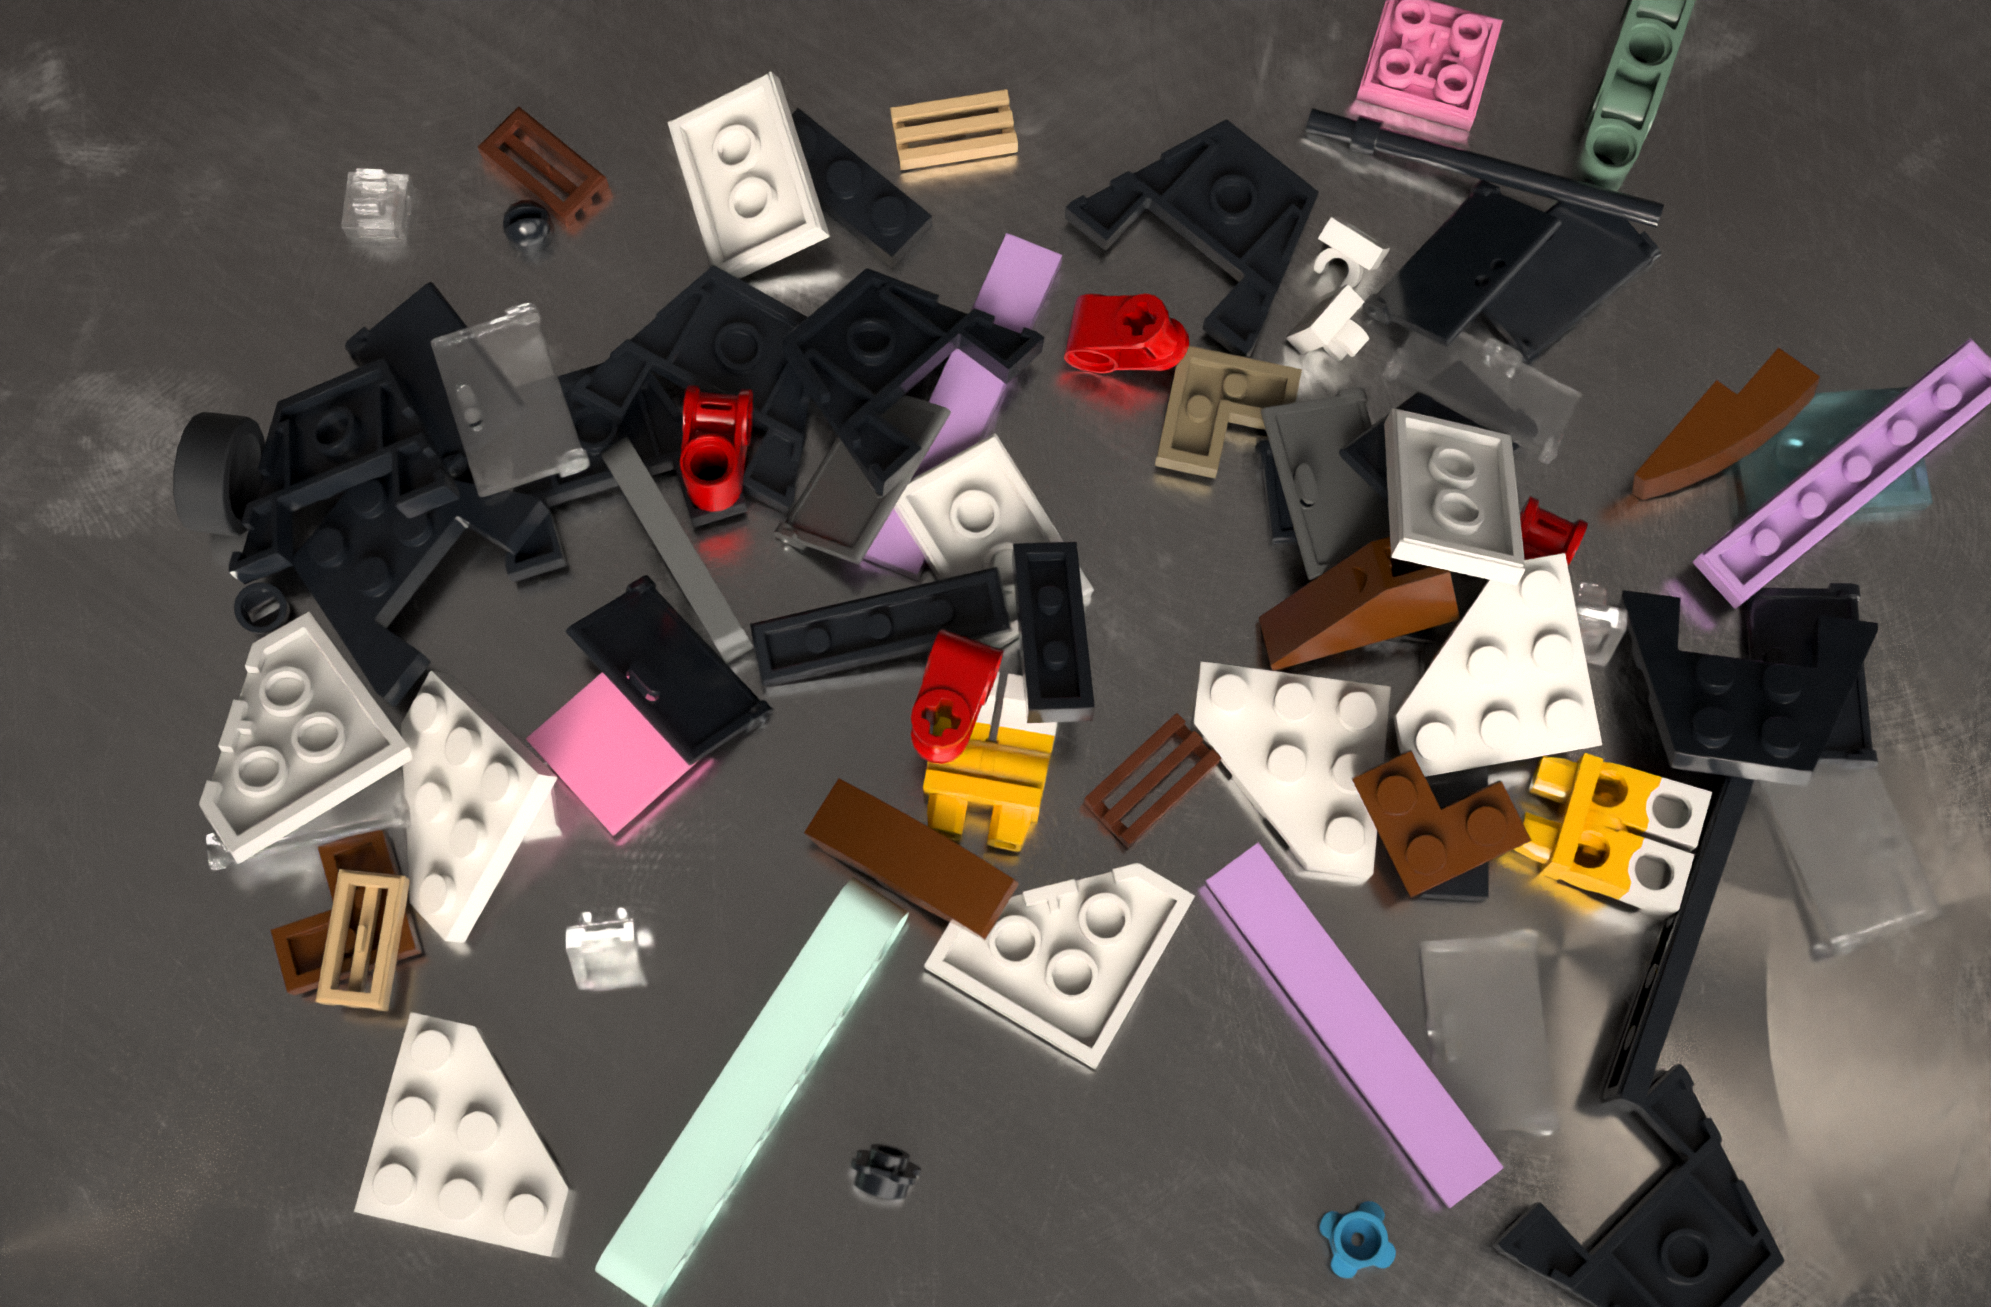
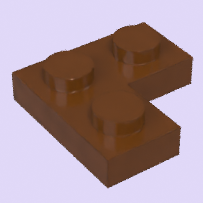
M1411 749L1352 777V781L1411 898L1532 841L1501 780L1440 808Z
M382 826L318 846L332 901L334 900L339 869L400 875L388 831ZM356 886L340 980L350 977L366 886ZM382 888L368 971L375 969L388 889ZM408 901L406 902L396 961L422 953ZM332 909L270 930L287 993L295 996L318 988Z

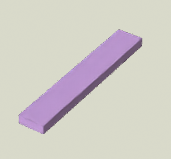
M1006 233L971 310L975 308L994 315V324L1021 333L1024 327L1032 330L1062 264V255ZM955 349L950 354L929 400L930 403L946 407L951 411V414L912 479L982 441L1007 384L959 349ZM893 509L863 559L918 581L926 564L925 557Z
M1969 338L1702 552L1693 561V564L1734 609L1738 608L1991 403V358Z
M1259 842L1206 880L1207 886L1447 1208L1454 1206L1504 1168Z

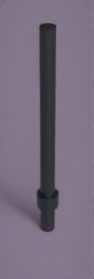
M1312 108L1308 118L1306 132L1350 143V150L1374 156L1375 152L1379 151L1657 228L1664 204L1384 128V121L1360 115L1358 120Z

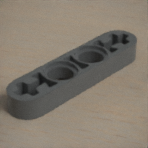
M626 436L599 452L726 664L753 649L754 646L628 437Z

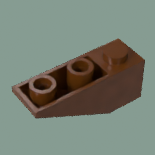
M1390 537L1368 543L1259 616L1272 671L1460 620L1450 570L1392 558Z

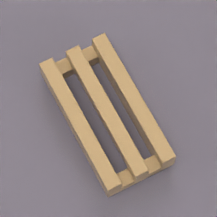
M1007 89L890 108L901 171L1018 152V140L1016 132H1014V120L1009 106ZM1001 129L1002 133L909 148L908 143L943 138V140L963 138L966 134Z
M339 869L315 1002L323 1005H344L352 1008L363 1007L388 1011L410 884L409 878L402 875ZM356 886H366L348 990H338ZM382 888L388 889L371 992L364 993Z

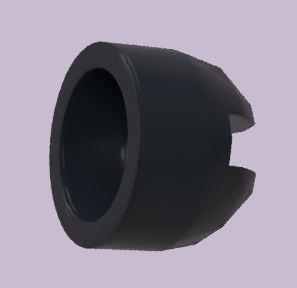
M519 200L511 204L504 213V233L510 245L517 251L527 254L537 253L551 243L554 236V225L548 211L542 205L533 200Z
M258 582L246 586L239 592L234 603V613L237 621L243 628L256 634L265 635L284 626L289 617L290 605L286 595L279 588L268 583ZM277 599L280 608L255 622L252 621L248 613L256 611Z

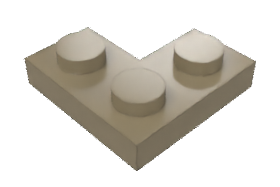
M1189 346L1184 358L1176 365L1155 466L1216 478L1228 422L1266 430L1261 410L1266 407L1295 403L1302 369Z

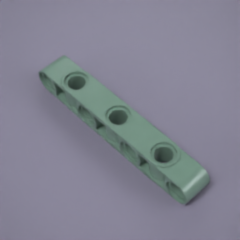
M1627 0L1583 124L1584 132L1572 163V179L1578 181L1590 179L1597 186L1618 191L1639 156L1643 142L1654 121L1696 0ZM1633 56H1638L1644 59L1647 63L1640 62L1636 60ZM1596 155L1609 158L1615 165L1603 163Z

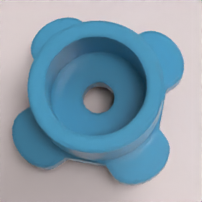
M1365 1201L1359 1205L1356 1211L1345 1214L1329 1211L1321 1218L1319 1230L1329 1240L1333 1253L1330 1267L1337 1276L1352 1278L1358 1269L1372 1265L1383 1269L1393 1263L1396 1250L1394 1245L1388 1242V1233L1382 1223L1385 1213L1377 1203ZM1354 1233H1360L1363 1236V1244L1359 1247L1351 1242V1237Z

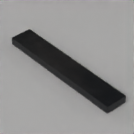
M1714 774L1708 790L1712 792L1699 841L1697 847L1689 852L1694 854V859L1680 908L1677 912L1663 920L1602 1096L1603 1104L1624 1113L1643 1108L1754 779Z

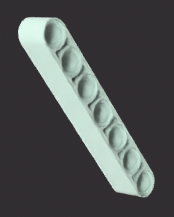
M852 877L847 882L607 1245L596 1265L595 1272L647 1307H655L660 1302L897 938L908 918L909 912L855 877Z

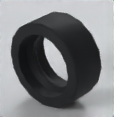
M201 412L194 415L184 428L177 447L173 470V496L177 515L185 528L195 532L240 536L249 531L241 524L247 503L258 499L265 477L257 470L265 445L264 436L258 422L247 416Z

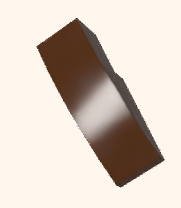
M1778 347L1738 394L1716 380L1634 474L1632 493L1639 499L1646 500L1679 490L1720 472L1754 452L1785 428L1814 399L1820 376Z
M838 778L804 832L825 853L873 877L891 892L983 940L987 938L1019 885L1015 879L944 835Z

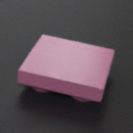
M1386 0L1356 99L1470 131L1503 20L1433 0Z
M603 672L526 738L528 743L613 836L693 766H689ZM647 694L645 697L650 701L656 700L653 696H650L649 694Z

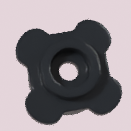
M872 1144L870 1150H858L856 1158H852L850 1165L857 1171L854 1185L858 1189L877 1197L893 1200L906 1198L909 1185H914L917 1176H920L921 1167L909 1162L910 1155L906 1151L884 1144Z

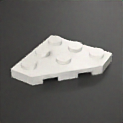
M1565 553L1525 560V572L1517 585L1488 579L1463 618L1459 620L1436 653L1416 686L1407 695L1393 716L1400 754L1411 749L1425 777L1601 746V735Z
M310 612L252 643L245 664L248 673L239 700H233L218 745L221 754L212 781H206L199 802L205 817L237 864L413 759L407 743Z
M1201 661L1198 669L1191 729L1204 739L1203 744L1207 748L1210 747L1221 757V762L1233 775L1232 780L1264 819L1267 818L1289 845L1290 848L1288 850L1304 870L1368 879L1373 875L1377 829L1352 781V777L1384 762L1391 687Z
M431 670L401 723L402 738L409 746L413 757L412 760L403 765L408 878L410 879L409 898L410 904L445 941L465 942L558 777L451 674Z
M1140 863L1115 868L1111 872L1076 881L1071 879L1024 891L1023 894L1010 898L985 940L949 923L926 961L925 968L1086 1065L1096 1069L1195 895Z
M410 1012L354 1212L544 1256L556 1257L573 1189L560 1166L556 1165L514 1087L510 1085L493 1056V1051L481 1030L475 1026Z

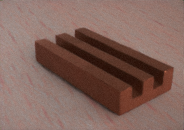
M519 106L478 146L481 156L567 227L576 220L575 213L580 208L585 211L593 203L591 197L596 192L602 194L609 187L606 176ZM520 128L584 180V182L577 187L513 133ZM502 144L568 198L563 202L502 152L499 147Z
M1178 713L1174 714L1084 798L1083 803L1127 848L1135 843L1221 761V757L1213 749L1210 751L1203 744L1204 739L1196 731L1192 732L1185 725L1186 721ZM1175 736L1181 744L1119 802L1109 809L1103 802ZM1192 753L1199 762L1127 828L1120 819Z

